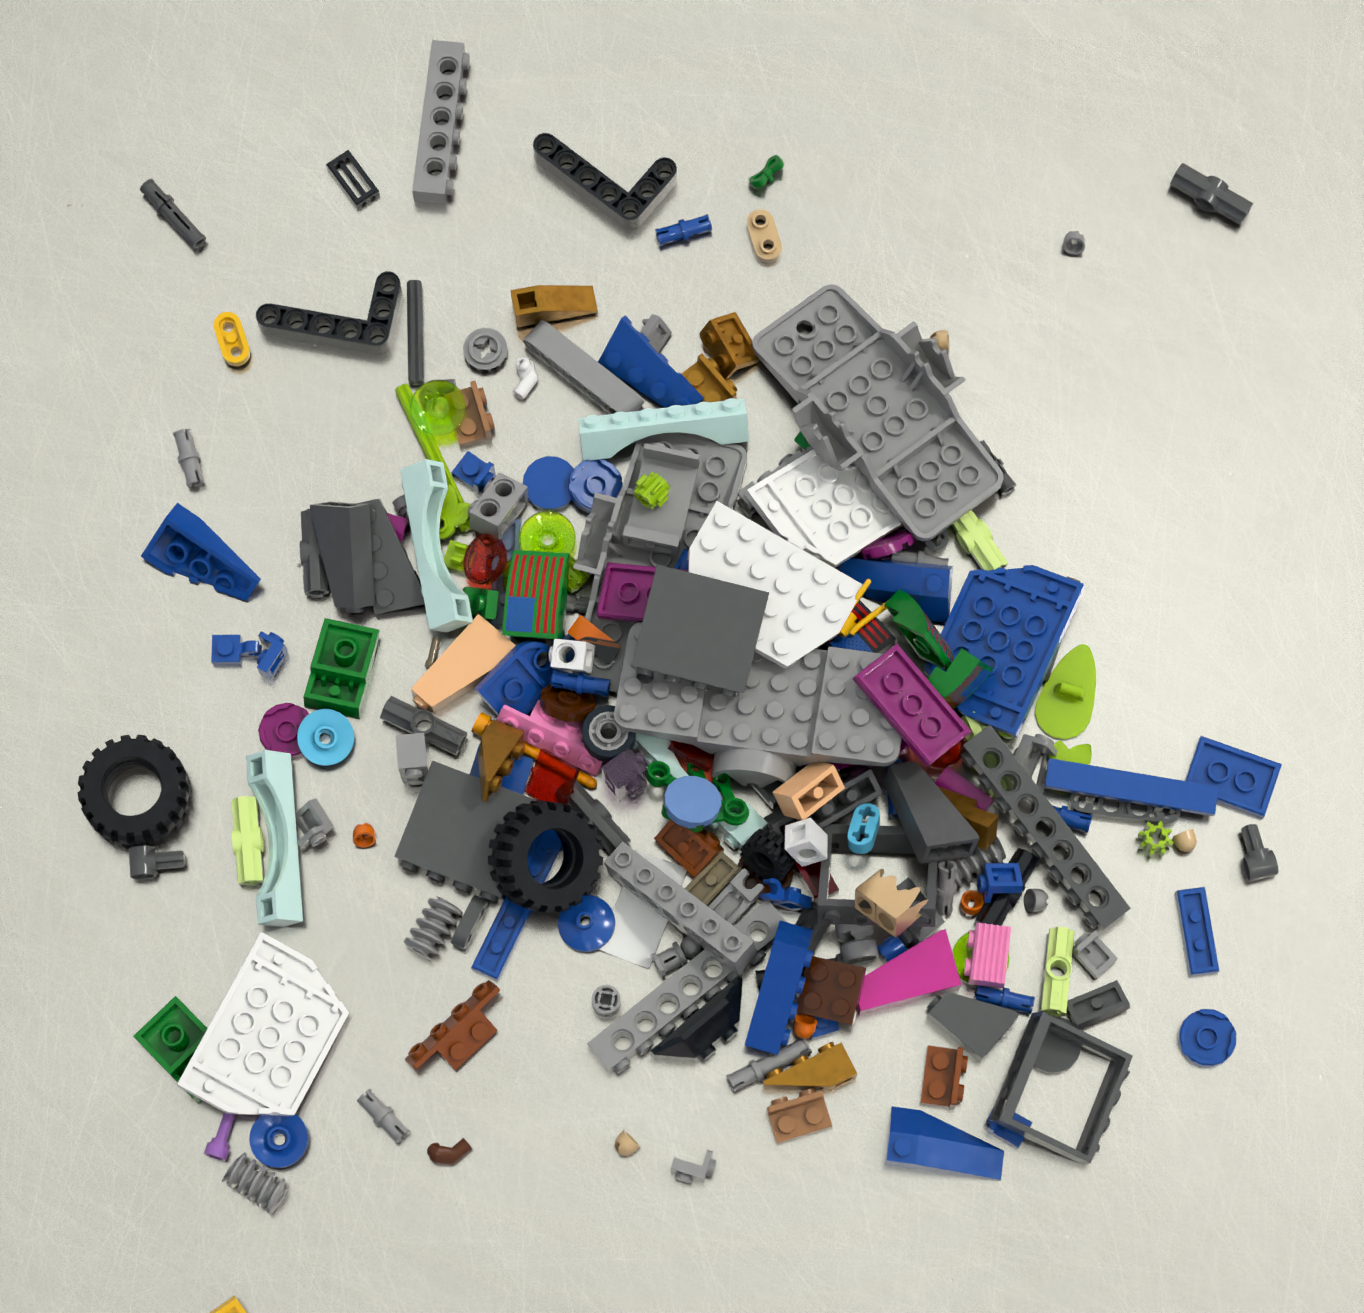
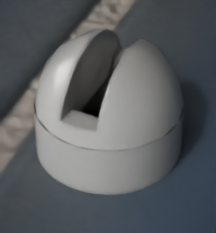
M1069 231L1063 240L1064 250L1071 255L1082 253L1085 249L1084 235L1080 231ZM1072 240H1077V245H1072Z
M1028 889L1024 896L1025 907L1029 912L1042 911L1047 907L1048 903H1046V900L1049 897L1042 889Z

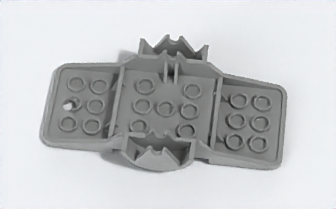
M831 284L820 288L757 333L753 338L752 349L755 355L798 403L792 409L794 419L815 452L829 466L839 471L854 463L869 480L871 489L917 540L929 541L1001 488L1003 472L962 420L952 397L949 395V392L966 381L963 376H955L947 351L939 349L936 338L922 339L918 325L914 321L897 334L883 329L841 287ZM804 323L805 325H811L812 332L808 335L798 333L796 328L799 324Z
M681 432L648 436L636 441L618 497L615 498L595 492L592 510L585 520L586 523L581 534L578 559L574 563L573 569L595 574L585 618L621 645V649L610 664L605 663L594 654L592 674L586 673L588 676L610 679L609 691L618 693L628 634L631 627L637 624V622L599 619L596 616L606 563L656 567L658 564L674 568L683 550H689L716 501L734 510L738 496L737 493L739 492L747 464V452L742 446L734 443L721 445L703 436ZM645 443H661L675 450L689 449L700 455L699 468L678 557L622 546L623 531L628 522L636 487L635 483L638 480L643 460ZM641 673L637 676V679L643 684L650 683L654 678V675L649 676Z
M642 622L634 624L629 631L614 710V719L617 726L628 732L692 744L709 754H714L711 777H717L720 774L726 773L743 786H747V783H754L758 785V788H764L777 780L785 783L796 774L797 766H804L815 762L889 766L899 757L902 737L853 680L855 675L883 655L881 653L828 647V651L815 649L790 667L784 669L754 652L745 692H738L737 697L721 694L720 687L710 685L709 690L693 687L692 680L682 678L681 683L665 680V674L654 671V678L650 683H641L637 679L639 674L636 672L637 667L632 666V661Z

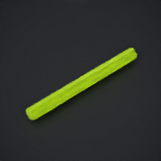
M402 384L395 389L396 395L426 458L443 462L447 484H451L454 487L458 503H465L409 385ZM470 517L465 524L459 526L462 532L472 529L470 528Z

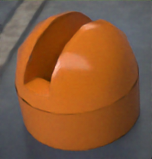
M369 823L356 825L353 830V843L362 848L372 846L376 841L374 827Z
M974 890L964 892L960 900L962 912L972 916L978 914L984 904L983 896ZM969 899L974 900L973 908L968 906Z
M797 1014L793 1022L795 1034L802 1039L809 1038L814 1034L817 1026L816 1018L807 1014Z

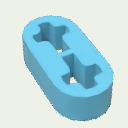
M870 803L861 804L856 807L853 813L847 836L848 847L853 853L865 854L872 850L880 826V811L875 805ZM869 816L867 823H863V819ZM865 834V838L858 842L860 835Z

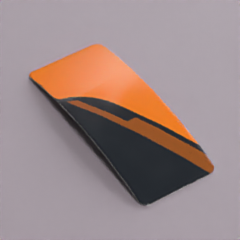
M582 615L576 619L568 630V634L577 641L595 645L594 654L607 664H610L621 649V645Z

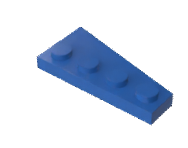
M626 315L622 317L598 363L664 408L673 405L684 406L702 402L704 397L680 372L677 373L668 364L669 360L662 353L659 354L648 343L650 340L631 325L632 321Z

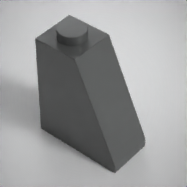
M948 991L943 997L937 994L927 1006L930 1010L927 1019L960 1047L964 1048L979 1063L1019 1016L1016 1011Z

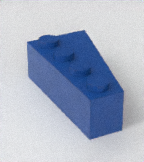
M779 921L745 1046L778 1055L781 1045L787 1046L791 1030L787 1029L786 1025L788 1019L794 1021L798 1008V1003L793 1002L796 993L802 994L806 977L801 976L803 967L809 968L814 952L808 950L813 933L812 929Z

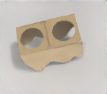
M880 869L855 889V908L897 938L921 916L919 911L926 905L928 900H924L909 908L919 894L921 887H915L910 890H897L896 876L882 878L884 869ZM866 900L871 908H860L858 904Z

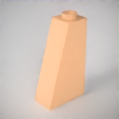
M478 614L473 619V623L463 630L411 688L412 696L414 697L412 701L421 710L428 708L433 714L473 690L516 645Z

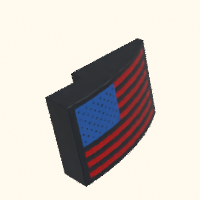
M860 600L851 611L857 617L855 623H858L871 613ZM875 617L860 628L854 636L848 634L844 638L837 635L830 641L822 644L821 648L828 651V647L883 654L895 645L896 638Z

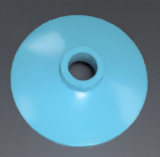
M320 709L310 713L303 719L298 728L297 742L301 753L309 761L317 765L330 766L341 762L348 756L354 744V731L349 720L341 713L331 709ZM327 734L330 737L329 743H322L319 739L320 735Z

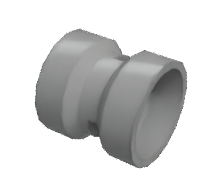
M602 985L593 992L592 1007L598 1016L611 1018L619 1012L621 1007L620 994L613 986Z

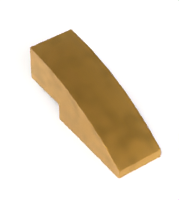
M938 786L977 832L980 838L977 847L987 850L996 839L998 815L977 808L978 800Z

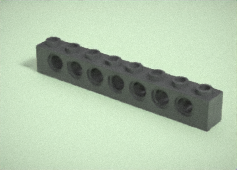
M991 725L959 747L963 752L960 754V757L969 768L974 767L980 775L977 777L980 784L985 790H992L997 797L995 803L1004 814L1009 813L1015 820L1012 824L1016 831L1022 837L1025 835L1032 843L1030 846L1032 852L1039 860L1044 858L1050 866L1047 870L1051 877L1057 883L1061 881L1067 888L1066 896L1073 905H1080L1085 912L1083 918L1092 929L1096 927L1099 931L1104 930L1131 909ZM990 753L995 756L997 761L995 768H988L984 765V754ZM1003 776H1008L1013 780L1014 788L1012 791H1006L1001 787L1000 781ZM1020 799H1026L1031 803L1032 809L1029 814L1020 812L1018 808ZM1038 822H1044L1049 827L1047 837H1041L1037 834L1036 825ZM1056 845H1062L1066 849L1067 854L1064 860H1058L1054 856L1053 849ZM1073 868H1079L1083 871L1084 879L1081 883H1076L1072 880L1071 871ZM1092 890L1097 891L1101 895L1102 901L1099 906H1093L1089 902L1088 897Z

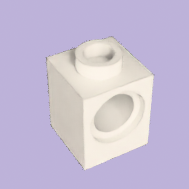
M554 639V644L549 650L551 667L560 671L592 674L595 645L583 641ZM573 649L575 652L574 659L567 663L566 654Z
M811 818L785 825V850L802 867L827 859L828 835Z

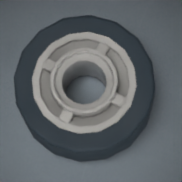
M612 705L597 707L591 711L583 722L581 732L584 747L588 753L597 760L604 762H614L623 759L631 752L636 740V733L622 730L617 726L614 719L615 706ZM607 728H612L617 732L616 736L612 739L603 738L601 733Z

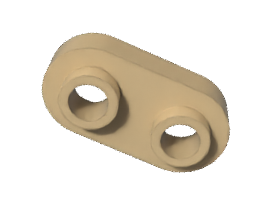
M763 209L754 210L747 218L746 227L755 256L763 263H773L780 258L782 252V244L773 216ZM763 219L765 223L758 225L756 220ZM765 244H771L773 248L767 250L763 246Z

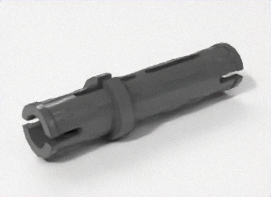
M149 179L142 184L140 191L152 202L154 210L158 214L162 213L193 249L200 247L205 242L206 236L174 204L173 197L170 194L166 195L153 179Z

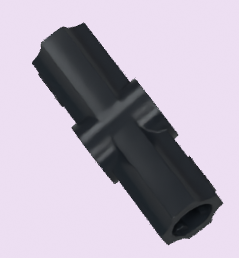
M1018 847L1009 863H1019L1023 882L1022 892L993 893L991 902L984 904L974 921L975 923L980 922L999 926L1003 924L1011 908L1015 907L1026 888L1024 885L1039 862V859L1034 854Z

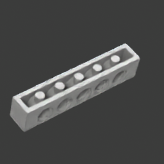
M432 40L412 188L413 198L416 202L447 204L448 195L453 194L454 179H450L451 170H456L457 154L453 153L454 144L459 145L460 128H456L457 119L462 120L463 103H460L461 94L465 95L467 79L463 78L464 69H469L470 53L465 52L464 43ZM447 69L455 71L451 75L442 74ZM443 94H449L452 96L448 100L439 99V97ZM440 119H445L448 121V123L445 125L436 124V122ZM437 144H442L445 146V148L440 151L432 149L433 146ZM434 169L442 171L438 176H431L429 174Z
M623 841L604 862L608 874L738 975L758 954L754 941Z

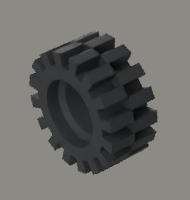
M758 829L740 849V857L744 859L742 863L744 866H749L747 870L750 873L753 871L756 873L755 877L757 879H760V877H763V879L775 878L780 882L795 865L796 860L785 850V843L783 842L785 838L782 835L780 838L777 837V832L772 831L770 833L769 829H764L763 831Z

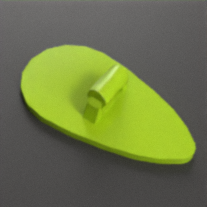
M1085 644L1078 645L1060 660L1052 671L1048 682L1046 681L1036 702L1035 717L1037 724L1045 734L1054 739L1068 740L1076 738L1085 731L1091 720L1096 690V667L1089 646Z

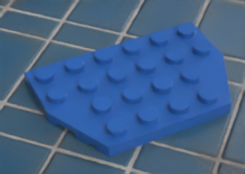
M1025 565L1023 568L1005 569L1003 567L990 571L984 569L969 571L941 635L948 643L954 659L962 648L992 667L993 670L979 688L956 707L963 716L974 719L984 726L991 725L993 729L1015 738L1018 737L1083 595L1085 584L1034 565ZM927 662L924 669L928 677L936 667V665Z

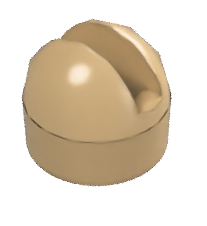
M948 330L934 332L930 338H936L937 346L941 351L945 349L949 352Z
M1194 829L1184 831L1172 837L1175 846L1183 852L1192 851L1197 844V836Z
M625 1130L617 1136L614 1143L616 1151L622 1156H630L640 1147L637 1141Z

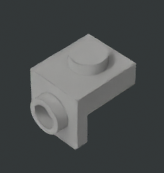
M1024 734L1013 755L1028 775L1032 777L1041 754L1056 756L1058 751L1051 744V739L1041 734H1036L1035 737Z
M317 798L309 800L295 813L296 821L305 834L297 841L300 847L309 844L312 847L319 845L326 840V834L334 827Z
M1097 930L1091 935L1087 931L1074 942L1077 947L1072 953L1095 979L1118 959L1099 938L1100 934Z
M707 1150L702 1166L674 1157L670 1171L675 1173L674 1178L677 1180L691 1183L692 1179L704 1183L706 1176L712 1177L717 1160L712 1159L713 1151Z

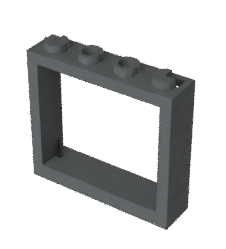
M829 824L825 826L824 832L828 835L827 859L821 861L817 904L819 924L878 925L855 908V900L828 899L832 851H852L848 847L847 838L850 825ZM879 826L874 846L869 851L873 853L915 854L903 826ZM865 834L860 835L858 842L865 838ZM939 861L928 863L926 896L928 901L919 911L921 916L910 926L935 927ZM866 900L858 904L860 908H871ZM914 901L909 908L915 906L920 902Z
M1045 1012L1032 1013L989 1120L1077 1163H1091L1095 1152H1099L1100 1145L1098 1143L1102 1133L1106 1132L1110 1125L1109 1115L1113 1106L1120 1099V1087L1123 1080L1130 1073L1128 1067L1133 1055ZM1048 1030L1110 1060L1076 1149L1012 1119Z

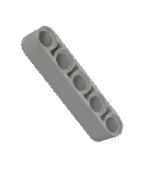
M540 320L523 339V343L532 353L608 413L638 411L644 404V400L638 393L546 321Z

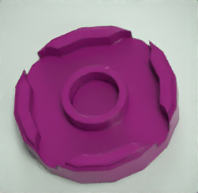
M908 530L890 533L879 541L861 549L860 554L865 560L868 559L869 555L874 559L888 556L903 549L902 544L906 542L908 546H911L915 539Z
M292 703L278 704L267 710L258 729L260 742L265 750L290 753L291 759L302 756L303 754L297 742V732L303 719L309 715L308 711Z

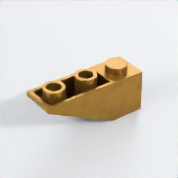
M536 285L510 290L517 327L538 324L540 320L549 322L598 313L593 286Z
M494 719L481 736L478 753L481 796L484 802L488 800L492 793L498 792L503 777L510 775L514 761L521 759L526 746L522 743L524 731Z
M830 1042L818 1049L819 1054L811 1058L808 1055L801 1056L792 1061L793 1067L784 1071L780 1067L766 1074L767 1079L763 1081L764 1089L807 1090L815 1088V1090L831 1091L855 1079L857 1072L842 1042L837 1045Z

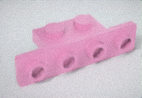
M540 700L537 701L530 716L507 705H503L497 721L524 731L523 741L592 775H597L603 761L592 757L585 749L584 743L581 742L584 721L566 722L555 719L542 710Z

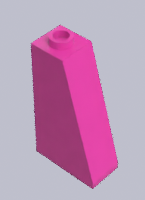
M946 929L940 930L865 975L858 1005L859 1016L933 997L937 994H944L947 991L959 990L962 984Z

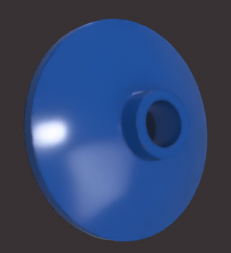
M592 895L581 896L583 900L577 906L569 905L567 911L560 913L558 929L563 941L569 947L581 952H591L602 948L611 939L615 930V916L611 907L603 899ZM587 916L590 918L588 925L580 924V920L583 917Z
M296 1114L294 1116L261 1115L251 1128L249 1136L250 1147L254 1156L264 1165L273 1168L288 1167L297 1162L307 1148V1128L302 1119ZM276 1136H285V1142L282 1145L275 1144Z

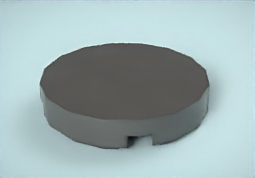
M1055 1017L1075 1027L1068 1019L1062 1017ZM1048 1030L1033 1067L1047 1074H1059L1066 1071L1077 1061L1081 1046Z

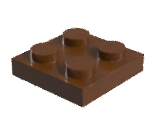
M812 956L809 968L805 969L804 977H806L802 994L799 996L796 1012L854 1025L867 968Z

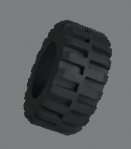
M123 735L120 737L121 741L114 742L111 739L105 742L107 747L102 751L99 748L95 749L91 753L94 757L92 761L86 760L82 767L85 772L84 775L79 776L78 785L80 791L77 792L78 801L82 806L81 810L94 830L107 841H113L117 846L157 845L156 840L161 837L166 840L172 836L170 831L174 827L179 829L183 823L181 820L182 816L188 814L190 808L188 800L191 799L188 774L175 752L169 746L165 747L161 741L155 738L151 741L148 740L146 735H137L136 739H131L130 735ZM145 768L153 771L161 783V793L156 803L149 810L138 815L127 816L116 812L108 798L113 781L129 769Z
M536 800L531 801L530 804L523 803L516 806V812L509 811L503 816L505 823L503 825L497 824L494 832L497 833L495 840L490 839L489 848H493L492 855L488 856V865H492L494 868L490 872L492 880L500 883L497 885V889L502 895L508 896V900L513 904L543 913L563 912L569 909V905L577 906L583 900L581 898L582 895L589 896L593 891L591 884L593 881L598 882L601 875L597 873L599 865L603 866L604 857L599 856V850L603 849L602 840L595 837L598 835L597 828L593 824H588L590 822L589 817L584 813L578 812L577 808L570 805ZM551 829L557 833L562 842L563 861L559 871L553 878L544 883H537L531 876L528 868L529 848L539 834Z

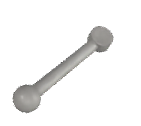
M1043 754L1036 784L1042 793L1044 792L1042 784L1047 767L1048 754Z

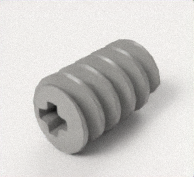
M996 836V839L987 850L976 846L972 856L949 859L957 864L955 875L957 886L959 888L962 887V878L964 877L969 883H972V873H976L977 876L982 875L985 863H1003L1006 855L1000 840Z
M436 896L438 899L430 898L428 900V904L432 909L423 908L422 914L426 919H416V924L420 929H410V934L414 939H404L405 945L410 950L430 961L432 960L428 956L429 953L439 954V951L434 946L435 943L445 944V941L440 936L441 933L451 934V931L446 927L447 923L457 924L452 915L463 914L458 907Z
M244 1152L231 1164L222 1182L229 1178V1188L232 1189L238 1185L237 1193L243 1195L248 1192L247 1199L250 1202L258 1198L257 1206L262 1208L267 1205L266 1212L272 1214L288 1191V1189H283L286 1180L283 1178L279 1182L274 1183L276 1173L272 1172L269 1176L265 1177L266 1166L263 1165L256 1171V1160L253 1159L246 1164L247 1154Z

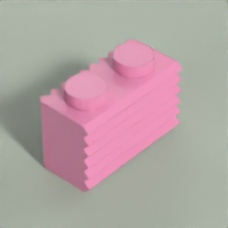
M979 922L976 923L975 930H969L967 947L972 948L971 959L966 958L964 975L969 976L968 984L1003 989L1006 978L1011 927Z

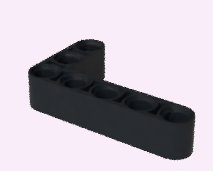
M542 133L536 136L533 141L534 158L539 165L626 230L637 229L677 182L676 163L670 158L662 157L656 160L632 189L627 192L555 136L549 133ZM545 146L552 148L547 153L539 151V149ZM565 162L573 164L569 169H564L560 165ZM661 171H668L671 173V175L668 177H661L658 175V173ZM591 178L594 180V183L585 185L581 181ZM649 190L652 191L654 195H652L651 197H644L641 195V193L643 191ZM607 194H612L616 198L611 201H606L603 199V196ZM628 210H633L637 213L633 217L624 215Z
M385 271L377 277L367 320L271 303L263 304L257 309L256 320L260 331L267 336L382 355L391 347L402 297L401 282L399 277L391 271ZM387 284L396 286L392 291H384L382 289ZM382 309L390 311L385 317L377 316V313ZM268 316L276 317V320L270 324L263 322ZM294 321L303 322V325L299 328L290 327ZM327 325L330 327V330L326 333L317 332L320 326ZM349 330L357 332V335L352 338L344 336ZM376 335H382L385 337L379 343L371 341V339Z

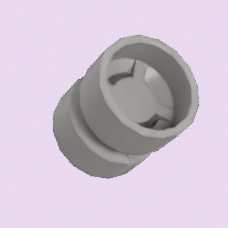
M835 925L837 939L843 942V945L840 947L842 963L859 964L879 957L876 940L871 939V936L874 934L873 925Z

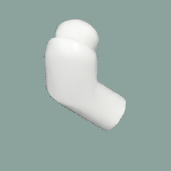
M521 357L516 361V368L518 369L521 381L513 390V393L522 400L526 398L538 380L535 365L527 357Z

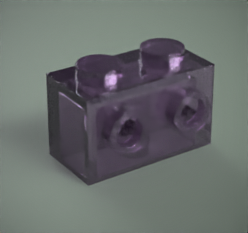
M629 747L601 767L602 780L618 802L629 795L635 797L645 789L644 784L647 783V762L639 752L634 754Z

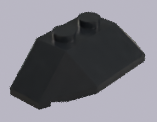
M740 976L736 977L650 1050V1055L658 1060L696 1062L700 1058L703 1061L708 1059L717 1050L714 1047L722 1039L725 1042L729 1041L739 1031L736 1027L739 1026L743 979Z

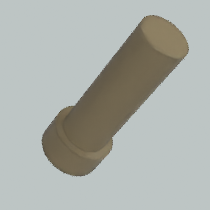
M439 637L432 638L428 660L425 662L426 668H430L436 661L441 641Z

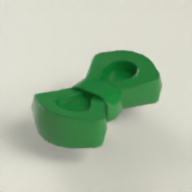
M778 155L770 157L765 167L759 173L749 178L750 185L754 189H759L766 185L767 180L773 182L774 178L772 175L784 167L782 158Z

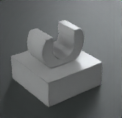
M652 314L649 319L642 320L644 327L639 333H643L650 340L648 343L659 352L672 331L661 317Z

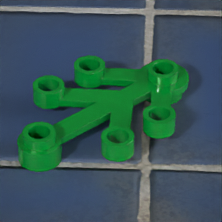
M692 760L688 763L686 773L689 776L707 779L704 773L705 766L701 761ZM655 761L648 766L646 778L653 787H662L663 785L668 787L669 784L677 779L670 775V768L664 762ZM692 768H697L700 771H693ZM726 773L713 777L712 784L721 793L723 800H721L718 817L712 823L725 821L734 826L744 824L748 819L749 809L742 799L735 798L729 784L730 777ZM718 780H722V781H724L725 783H724V784H720V783H718L717 781H718ZM663 803L661 814L664 818L671 820L666 813ZM704 825L688 829L693 832H699L704 828Z

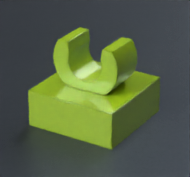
M450 540L444 557L447 569L469 576L477 554V547Z

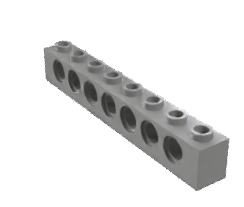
M770 901L763 902L734 926L752 941H754L750 937L752 931L760 929L766 933L764 940L754 941L758 954L750 962L753 965L760 962L766 956L765 951L773 945L779 921L787 922ZM704 949L587 1043L588 1049L609 1075L615 1071L619 1074L631 1064L630 1059L637 1053L641 1056L654 1046L652 1041L660 1035L662 1037L669 1035L677 1027L675 1023L682 1017L685 1019L690 1018L699 1010L698 1004L705 999L710 1001L721 991L720 987L727 981L731 983L738 976L741 977L744 971L738 975ZM711 965H716L722 971L717 977H709L705 970ZM688 983H694L699 987V991L695 995H687L683 992V987ZM672 1001L677 1007L674 1012L667 1014L660 1009L662 1003ZM643 1019H649L654 1023V1026L650 1031L643 1032L637 1027L638 1023ZM621 1037H627L631 1040V1045L625 1050H620L615 1046V1042Z

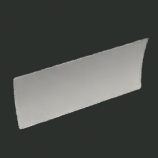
M641 850L636 851L679 885H682L687 872L683 866L660 859ZM623 886L613 910L615 916L614 933L608 943L599 950L649 968L652 962L650 955L656 952L668 920Z

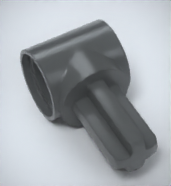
M1250 824L1242 827L1241 832L1248 852L1243 857V866L1249 882L1278 875L1279 870L1275 854L1269 848H1264L1258 826Z
M153 846L129 848L130 878H154L158 874L159 869L184 867V851L157 853L156 848Z

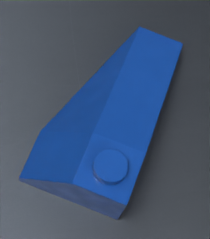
M179 503L165 517L141 555L142 558L167 574L173 575L177 573L189 577V581L197 584L200 581L212 585L219 592L246 601L261 580L201 518Z
M852 557L840 564V572L859 583L864 584L867 579L871 580V584L863 594L864 596L885 603L900 589L909 594L919 604L930 621L946 622L950 615L953 566L869 558L865 560L858 557Z
M891 1107L884 1165L1001 1181L1004 1150L921 1110Z

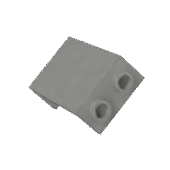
M661 443L644 444L643 460L638 479L643 474L648 476L651 472L657 473L670 485V491L667 495L668 500L660 508L656 505L652 510L641 504L635 496L633 497L628 522L623 531L622 546L678 557L699 468L700 455L695 454L689 449H670Z

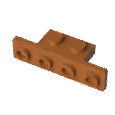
M490 980L479 984L473 990L472 996L453 1008L451 1016L443 1023L435 1025L431 1029L430 1035L422 1043H417L410 1049L405 1061L417 1070L437 1051L454 1070L460 1067L497 1031L480 1009L500 991L499 987Z

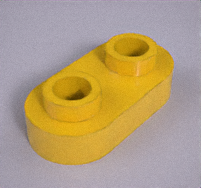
M223 312L214 320V331L225 362L231 366H241L250 357L248 342L239 317L232 312ZM228 325L233 326L232 331H230V332H225V331H224V328H225L226 326H228ZM240 350L241 354L239 356H232L233 351Z

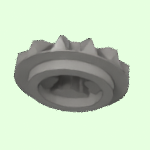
M477 329L470 333L464 342V356L468 364L475 367L478 371L481 369L491 371V369L501 366V363L507 357L506 340L501 333L494 329ZM489 340L490 350L493 352L487 353L482 359L481 350L477 348H484Z

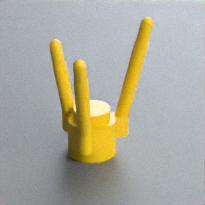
M867 579L856 593L855 600L857 601L855 605L871 584L870 579ZM885 603L858 623H855L857 617L850 612L838 635L844 638L848 634L854 636L860 628L887 609L884 605Z

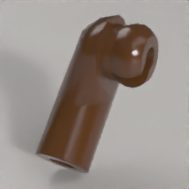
M462 1138L452 1148L440 1146L439 1143H432L427 1149V1154L430 1160L436 1164L454 1165L471 1151L472 1147Z

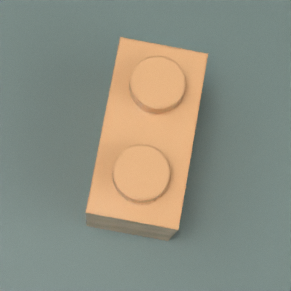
M815 762L801 769L774 790L773 794L784 816L804 820L844 790L845 787L833 764Z

